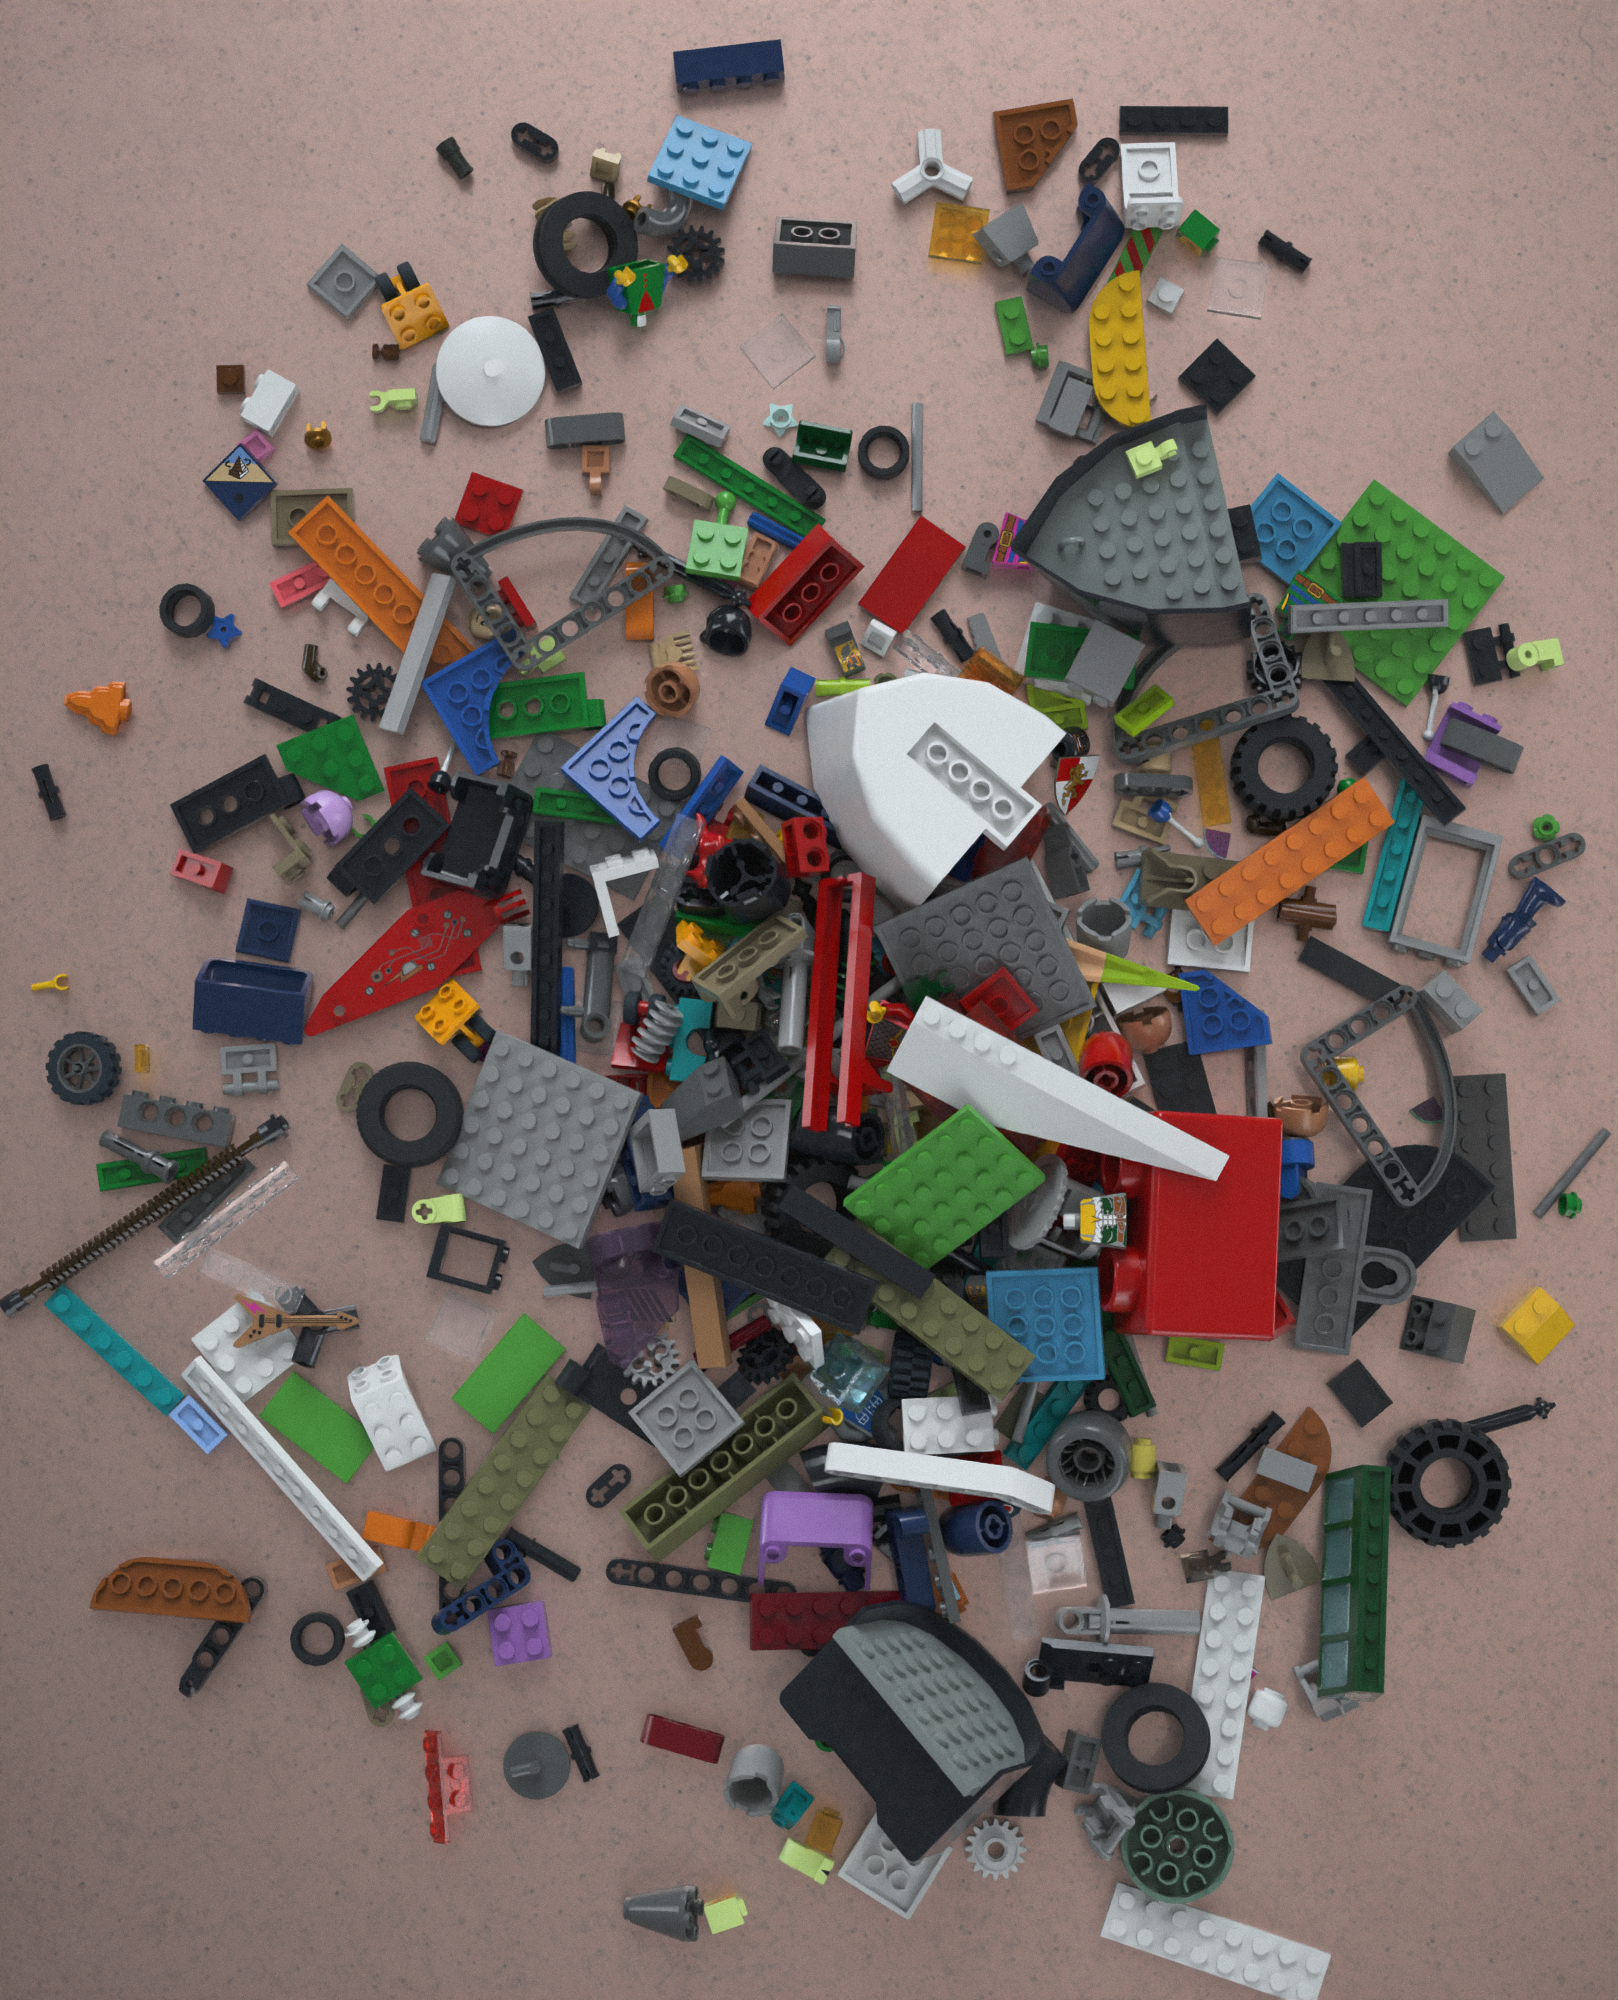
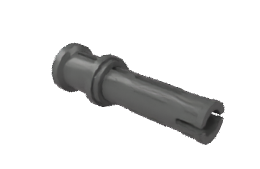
M109 1130L103 1132L100 1137V1146L140 1165L144 1173H152L160 1177L165 1184L171 1183L179 1171V1162L175 1160L169 1161L161 1157L160 1153L156 1150L147 1151Z

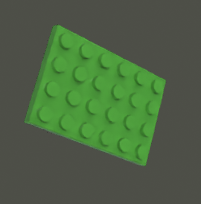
M968 1103L844 1199L843 1206L865 1226L873 1229L911 1260L928 1270L1045 1181V1174Z

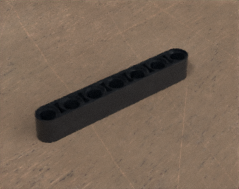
M458 1437L446 1438L439 1445V1522L447 1513L445 1507L447 1499H457L466 1486V1446L463 1440ZM449 1442H455L460 1449L459 1454L454 1458L449 1457L445 1452V1447ZM455 1470L458 1472L460 1479L457 1485L453 1486L446 1482L445 1475L447 1471ZM439 1575V1610L466 1594L467 1583L460 1590L458 1597H450L446 1593V1585L450 1582Z

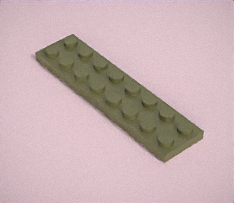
M548 1374L544 1376L415 1556V1558L459 1590H462L592 1408L589 1404L556 1384V1380Z

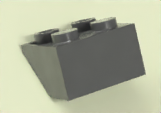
M1412 1295L1400 1349L1463 1364L1476 1310L1453 1303Z

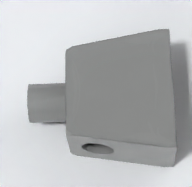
M1023 203L1007 210L972 234L999 267L1014 262L1021 274L1034 267V263L1027 252L1038 245V239Z

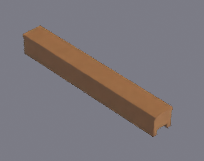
M702 1143L683 1146L681 1148L686 1172L673 1184L674 1197L677 1200L711 1213L707 1180H703L701 1177L703 1163ZM684 1265L698 1368H726L732 1363L721 1279Z

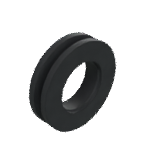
M581 191L553 202L544 210L534 230L533 252L541 274L554 289L572 298L592 299L606 294V290L610 285L607 268L637 261L638 239L634 230V224L622 206L612 198L601 193ZM574 219H589L596 223L606 235L609 247L608 257L604 266L597 272L587 273L580 271L570 263L565 255L562 244L563 234L567 225Z
M1147 1683L1127 1690L1113 1702L1103 1721L1101 1743L1107 1762L1122 1782L1143 1793L1166 1794L1185 1787L1199 1775L1209 1756L1211 1736L1202 1710L1190 1695L1172 1685ZM1150 1712H1165L1174 1716L1181 1723L1184 1730V1742L1180 1752L1171 1761L1162 1765H1147L1139 1762L1131 1754L1128 1747V1735L1132 1725L1141 1716Z

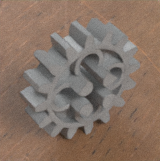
M643 1328L641 1336L634 1332L631 1333L632 1342L624 1340L623 1346L627 1350H620L619 1356L625 1358L620 1361V1368H627L624 1371V1377L632 1376V1385L640 1381L642 1382V1389L647 1387V1383H651L652 1387L657 1389V1382L661 1381L664 1383L667 1380V1375L671 1377L675 1374L672 1367H679V1361L673 1359L679 1356V1350L672 1349L675 1345L674 1339L666 1341V1332L658 1336L656 1328H653L651 1334H647V1331ZM639 1344H644L647 1347V1355L649 1357L654 1356V1365L657 1368H662L660 1373L652 1371L651 1361H644V1351L636 1348ZM659 1347L666 1350L664 1354H655L656 1349ZM644 1362L640 1370L633 1368L635 1363L642 1364Z

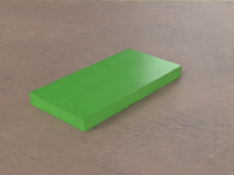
M523 1313L453 1395L452 1399L491 1433L495 1434L564 1353L566 1348Z
M295 1371L291 1373L259 1415L346 1484L374 1449L361 1422Z

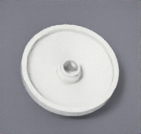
M484 316L464 322L455 328L445 339L436 361V381L442 398L456 415L475 425L497 427L515 422L531 410L544 386L545 363L540 347L526 329L502 317Z

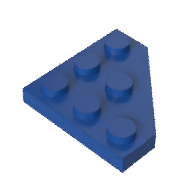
M1204 969L1178 973L1179 979L1195 984L1200 988L1197 991L1180 989L1189 1056L1273 1044L1269 1016L1209 971Z

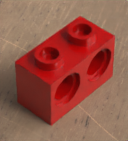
M796 817L781 823L787 877H817L829 872L830 855L827 852V829L824 825L823 817ZM804 829L808 833V838L804 834ZM807 856L811 859L812 866L808 863Z

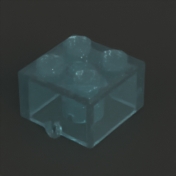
M838 1331L824 1351L825 1364L817 1369L813 1368L807 1377L820 1388V1394L827 1398L830 1397L838 1406L860 1415L890 1368L859 1340Z

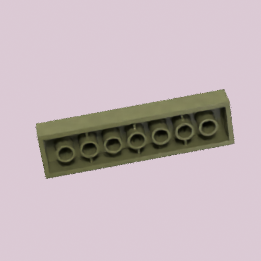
M858 1218L854 1220L853 1223L902 1253L873 1229L865 1226ZM836 1246L824 1258L879 1281L871 1304L958 1370L967 1379L971 1380L998 1403L1003 1401L1036 1357L936 1278L922 1299L919 1300Z
M794 1372L742 1412L739 1416L746 1424L684 1476L680 1477L672 1468L618 1511L646 1551L658 1563L830 1427V1424L822 1421L823 1416H829Z

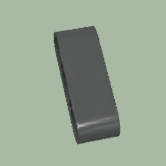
M610 412L548 418L545 420L547 448L569 449L581 448L582 445H615L624 443L623 414Z
M1452 718L1449 719L1440 741V746L1508 774H1514L1524 747L1513 741Z

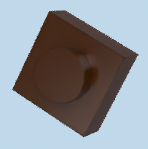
M216 365L218 395L246 394L244 365Z

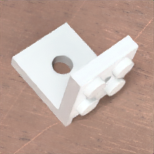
M641 847L632 850V855L622 858L621 854L611 855L605 858V862L589 866L609 938L620 934L606 881L659 868L657 856L653 849L648 850L647 847Z

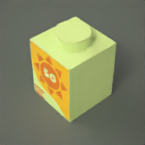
M736 1893L706 1902L703 1907L712 1935L744 1924V1916L748 1915L744 1899L738 1900Z

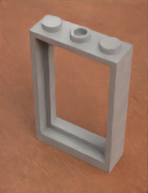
M1425 814L1420 817L1392 926L1386 940V944L1392 945L1391 950L1405 954L1408 953V950L1418 952L1419 958L1434 961L1436 957L1445 960V965L1455 968H1461V965L1470 963L1503 836L1450 822L1447 826L1443 827L1436 817ZM1428 835L1486 851L1460 950L1401 935Z

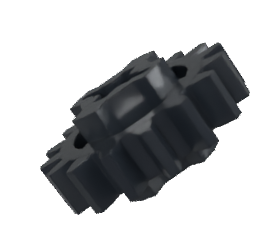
M690 225L688 233L680 229V238L671 237V242L674 246H667V252L675 255L676 258L682 255L693 272L685 270L682 273H678V281L683 280L685 277L687 278L688 285H691L693 280H697L699 286H702V279L704 278L712 282L711 274H720V269L717 265L725 264V260L719 257L725 254V249L719 247L722 243L721 238L713 239V230H710L707 234L704 233V226H700L698 231H694V227ZM698 239L707 242L709 245H703ZM689 241L684 249L679 250L685 242ZM698 251V260H694L692 252ZM712 261L711 265L703 270L706 263Z
M381 663L377 664L376 669L367 664V671L365 672L358 668L357 673L359 677H350V681L354 686L346 688L347 692L353 694V696L347 698L348 703L356 704L352 708L353 712L362 711L360 718L365 720L370 716L372 723H376L377 717L382 719L385 708L381 710V707L388 702L392 691L391 688H387L384 685V677L389 679L394 685L397 673L393 676L391 675L393 672L391 666H388L384 671ZM372 677L371 681H369L366 685H362V683L366 679ZM376 687H379L383 694H379L377 699H374L370 693L375 692ZM359 697L368 699L369 709L361 704Z
M772 1327L770 1331H766L746 1343L747 1346L745 1348L739 1349L738 1352L742 1356L736 1359V1362L740 1365L738 1370L750 1383L753 1381L756 1385H760L763 1380L768 1385L771 1378L780 1379L779 1373L781 1371L784 1373L788 1372L785 1366L794 1362L790 1356L795 1354L796 1351L792 1347L794 1343L787 1341L782 1329L778 1331L775 1327Z

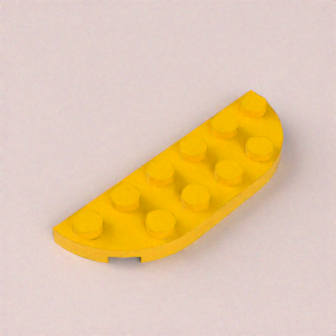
M1140 270L1124 273L1107 283L1096 296L1089 316L1092 380L1096 399L1105 413L1117 421L1119 425L1128 429L1151 420Z

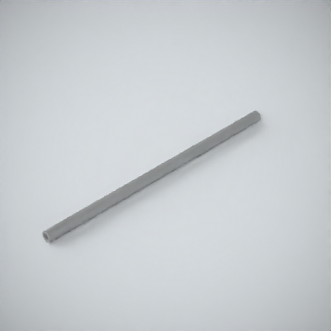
M897 975L868 997L867 1011H871L869 1008L870 1002L877 1001L880 1004L881 1000H888L902 989ZM844 1017L834 1024L833 1042L842 1036ZM807 1046L803 1048L802 1053L794 1055L787 1061L791 1068L790 1071L769 1085L765 1080L761 1081L758 1084L760 1092L757 1095L753 1096L748 1092L742 1097L744 1113L806 1065ZM733 1121L721 1125V1127L725 1129Z

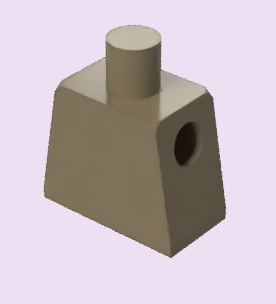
M715 1001L712 1028L756 1033L763 1027L765 1029L767 1008L760 1003L749 1002L741 1007L736 1013L735 1018H731L727 1015L722 1004Z

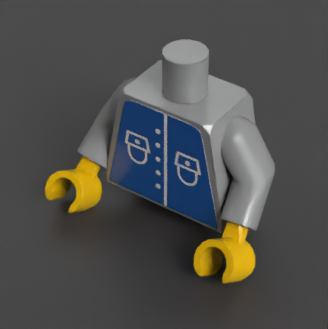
M873 1357L874 1367L866 1363L864 1370L871 1373V1377L867 1375L860 1380L837 1408L828 1407V1410L831 1412L830 1417L823 1416L822 1421L830 1424L841 1440L867 1443L873 1438L871 1418L876 1407L883 1401L893 1399L888 1394V1383L884 1374L886 1365L883 1360ZM896 1409L891 1411L888 1420L894 1414ZM888 1422L889 1434L894 1439L899 1431Z

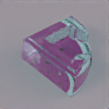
M1204 828L1203 840L1207 850L1217 859L1226 860L1231 833Z

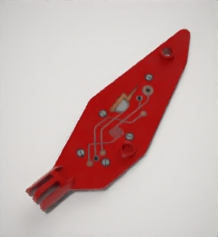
M521 888L507 893L499 899L492 900L458 890L407 910L323 994L304 1027L305 1034L308 1036L320 1034L439 987L499 926L530 914L529 909L506 918H503L501 915L527 904L525 899L501 908L497 905L500 902L523 894ZM338 1005L345 1008V1013L342 1016H337L334 1012L335 1007Z

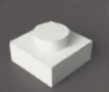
M1160 277L1147 303L1171 316L1184 289Z
M873 619L860 644L884 657L897 632Z

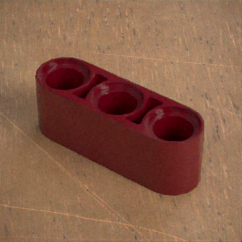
M649 1713L647 1714L640 1742L713 1764H718L725 1736L720 1733Z

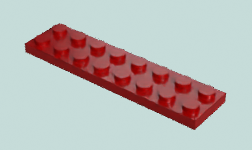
M437 756L384 767L391 807L411 787L451 825L446 794L435 793L427 786L432 773L441 770ZM416 819L407 820L404 825L405 832L409 834L416 833L419 830V822ZM449 829L406 873L412 908L458 890L466 892L464 889L421 875L424 859L433 851L442 852ZM478 948L448 978L483 971Z

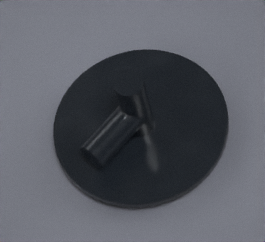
M566 873L563 877L562 938H573L584 933L593 924L598 913L599 901L597 893L589 881L579 875Z

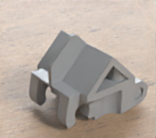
M1225 1489L1207 1535L1214 1538L1212 1545L1226 1550L1224 1558L1228 1559L1230 1554L1234 1553L1249 1559L1252 1554L1255 1556L1257 1554L1263 1532L1270 1520L1272 1508L1266 1507L1264 1509L1230 1495L1231 1492ZM1233 1508L1257 1518L1254 1519L1250 1526H1246L1232 1520Z
M1318 1659L1301 1667L1298 1665L1293 1667L1300 1687L1304 1690L1315 1716H1320L1323 1722H1327L1340 1715L1345 1717L1346 1712L1360 1706L1358 1701L1317 1698V1685L1315 1682L1307 1683L1305 1677L1318 1672Z
M1095 1782L1092 1783L1088 1792L1091 1794L1097 1793L1098 1796L1092 1804H1079L1074 1810V1814L1086 1816L1082 1823V1828L1089 1836V1845L1101 1859L1109 1861L1114 1855L1113 1850L1126 1831L1132 1829L1135 1825L1133 1817L1136 1814L1138 1798L1116 1786L1109 1787L1107 1783Z

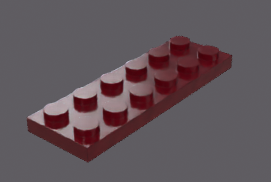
M899 1590L750 1593V1650L823 1649L833 1638L832 1636L839 1628H843L863 1606L892 1600L901 1601Z

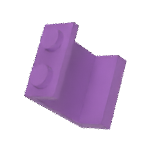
M1458 701V703L1452 702L1449 705L1423 758L1435 772L1469 789L1474 784L1482 763L1440 746V741L1449 719L1463 721L1495 735L1501 731L1502 726L1497 724L1498 720L1487 714L1481 716L1473 712V707Z

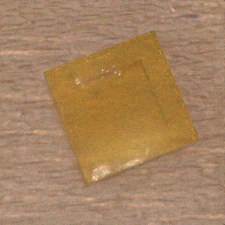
M134 1044L135 1072L139 1074L149 1073L150 1047L145 1044Z

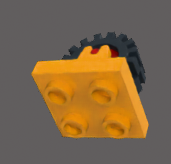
M683 919L676 926L677 946L673 943L670 945V950L666 949L663 953L664 957L661 958V974L663 981L667 982L669 989L674 987V992L676 993L684 990V994H689V990H693V993L697 992L690 979L725 952V947L714 938L710 940L703 934V930L693 922L689 924Z

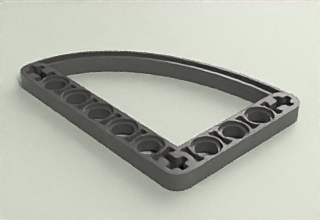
M564 517L520 525L488 537L455 555L451 561V570L513 666L517 670L528 671L669 581L674 574V564L660 546L633 528L604 519ZM567 531L597 532L615 536L642 549L653 559L528 641L475 561L489 552L522 539ZM460 559L464 562L470 561L471 564L468 565V569L472 575L475 571L479 574V576L472 577L466 584L463 579L468 578L463 570H456L459 566L458 560ZM657 563L667 564L669 566L667 569L668 575L664 576L662 573L656 575L654 580L657 583L652 584L650 576L644 571L649 569L650 574H652L658 568ZM635 577H643L646 580L647 587L644 591L637 592L632 588L631 581ZM477 581L484 583L487 588L486 593L480 597L474 596L470 591L471 585ZM614 591L620 592L624 597L623 604L618 607L612 606L608 601L609 594ZM490 605H497L501 608L502 614L496 620H491L486 616L485 611ZM595 606L600 609L601 617L597 621H589L586 618L585 611L588 607ZM573 621L577 624L578 631L574 636H567L563 633L562 626L565 622ZM503 629H514L517 633L516 640L511 643L504 642L501 639ZM544 636H550L555 641V646L550 651H544L539 646V641ZM534 643L536 651L542 657L537 659L536 654L529 658V665L524 663L518 664V653L521 651L524 654L531 652L532 648L529 645Z
M1251 593L1247 595L1248 602L1250 601L1251 635L1270 691L1141 731L1135 737L1131 735L1126 736V731L1115 723L1114 716L1136 699L1144 684L1169 657L1186 645L1159 644L1136 668L1133 691L1122 690L1115 707L1112 721V739L1117 759L1122 764L1129 765L1289 715L1299 708V695L1267 600L1262 594ZM1253 603H1257L1261 616L1257 618L1252 608ZM1260 625H1268L1271 628L1270 632L1263 636L1258 635L1255 631ZM1268 648H1276L1279 651L1278 655L1273 659H1268L1263 654ZM1277 671H1282L1287 676L1282 682H1274L1271 679L1272 675ZM1284 696H1288L1290 704H1285L1283 701ZM1273 699L1276 704V709H1273L1271 700ZM1258 703H1264L1268 706V709L1263 714H1256L1252 711L1253 707ZM1230 712H1239L1241 714L1239 721L1231 723L1226 720V716ZM1205 720H1212L1215 723L1214 727L1209 731H1203L1199 728L1200 724ZM1179 728H1184L1188 731V735L1184 739L1179 740L1173 737L1174 732ZM1151 737H1159L1162 740L1161 744L1156 748L1147 746V741ZM1138 742L1142 743L1144 751H1140ZM1129 746L1132 754L1126 755L1124 747Z
M1402 985L1308 1043L1300 1053V1061L1394 1202L1401 1208H1410L1428 1195L1438 1183L1448 1165L1456 1136L1457 1102L1453 1074L1440 1034L1416 990L1409 985ZM1400 992L1403 995L1408 994L1410 996L1408 1005L1406 1002H1402L1394 1008L1392 1003L1399 999L1401 996ZM1375 1007H1386L1389 1012L1388 1018L1385 1020L1378 1019L1374 1014ZM1408 1011L1414 1017L1431 1054L1438 1078L1442 1105V1129L1438 1151L1430 1170L1418 1186L1332 1060ZM1355 1020L1363 1021L1366 1025L1365 1033L1356 1034L1351 1028L1352 1022ZM1333 1034H1337L1343 1039V1046L1339 1049H1335L1329 1044V1037ZM1309 1050L1312 1052L1317 1051L1320 1054L1317 1058L1320 1065L1324 1062L1327 1063V1066L1323 1067L1318 1073L1314 1070L1319 1066L1314 1059L1310 1061L1307 1059V1056L1310 1054ZM1324 1072L1333 1073L1336 1077L1335 1085H1325L1321 1080L1322 1074ZM1347 1095L1352 1101L1351 1107L1349 1109L1340 1108L1337 1104L1338 1096ZM1354 1119H1364L1367 1123V1130L1362 1133L1355 1131L1352 1126ZM1377 1141L1382 1145L1383 1152L1381 1155L1374 1156L1369 1152L1368 1145L1370 1142ZM1388 1164L1396 1166L1398 1169L1397 1178H1387L1384 1174V1167ZM1402 1178L1406 1181L1401 1184L1405 1191L1411 1190L1413 1193L1410 1197L1411 1202L1408 1199H1401L1400 1196L1403 1194L1400 1186L1395 1189L1392 1186Z

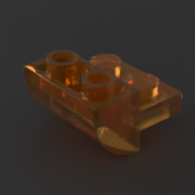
M981 646L957 677L989 682L1011 696L1016 694L1026 680L1023 675L984 646Z

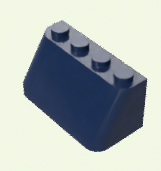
M218 957L206 959L195 979L192 1029L201 1030L207 1034L222 1033L228 1034L231 1037L244 1036L256 1038L259 1041L273 1040L287 1045H302L305 1038L304 1027L308 1018L313 974L304 969Z

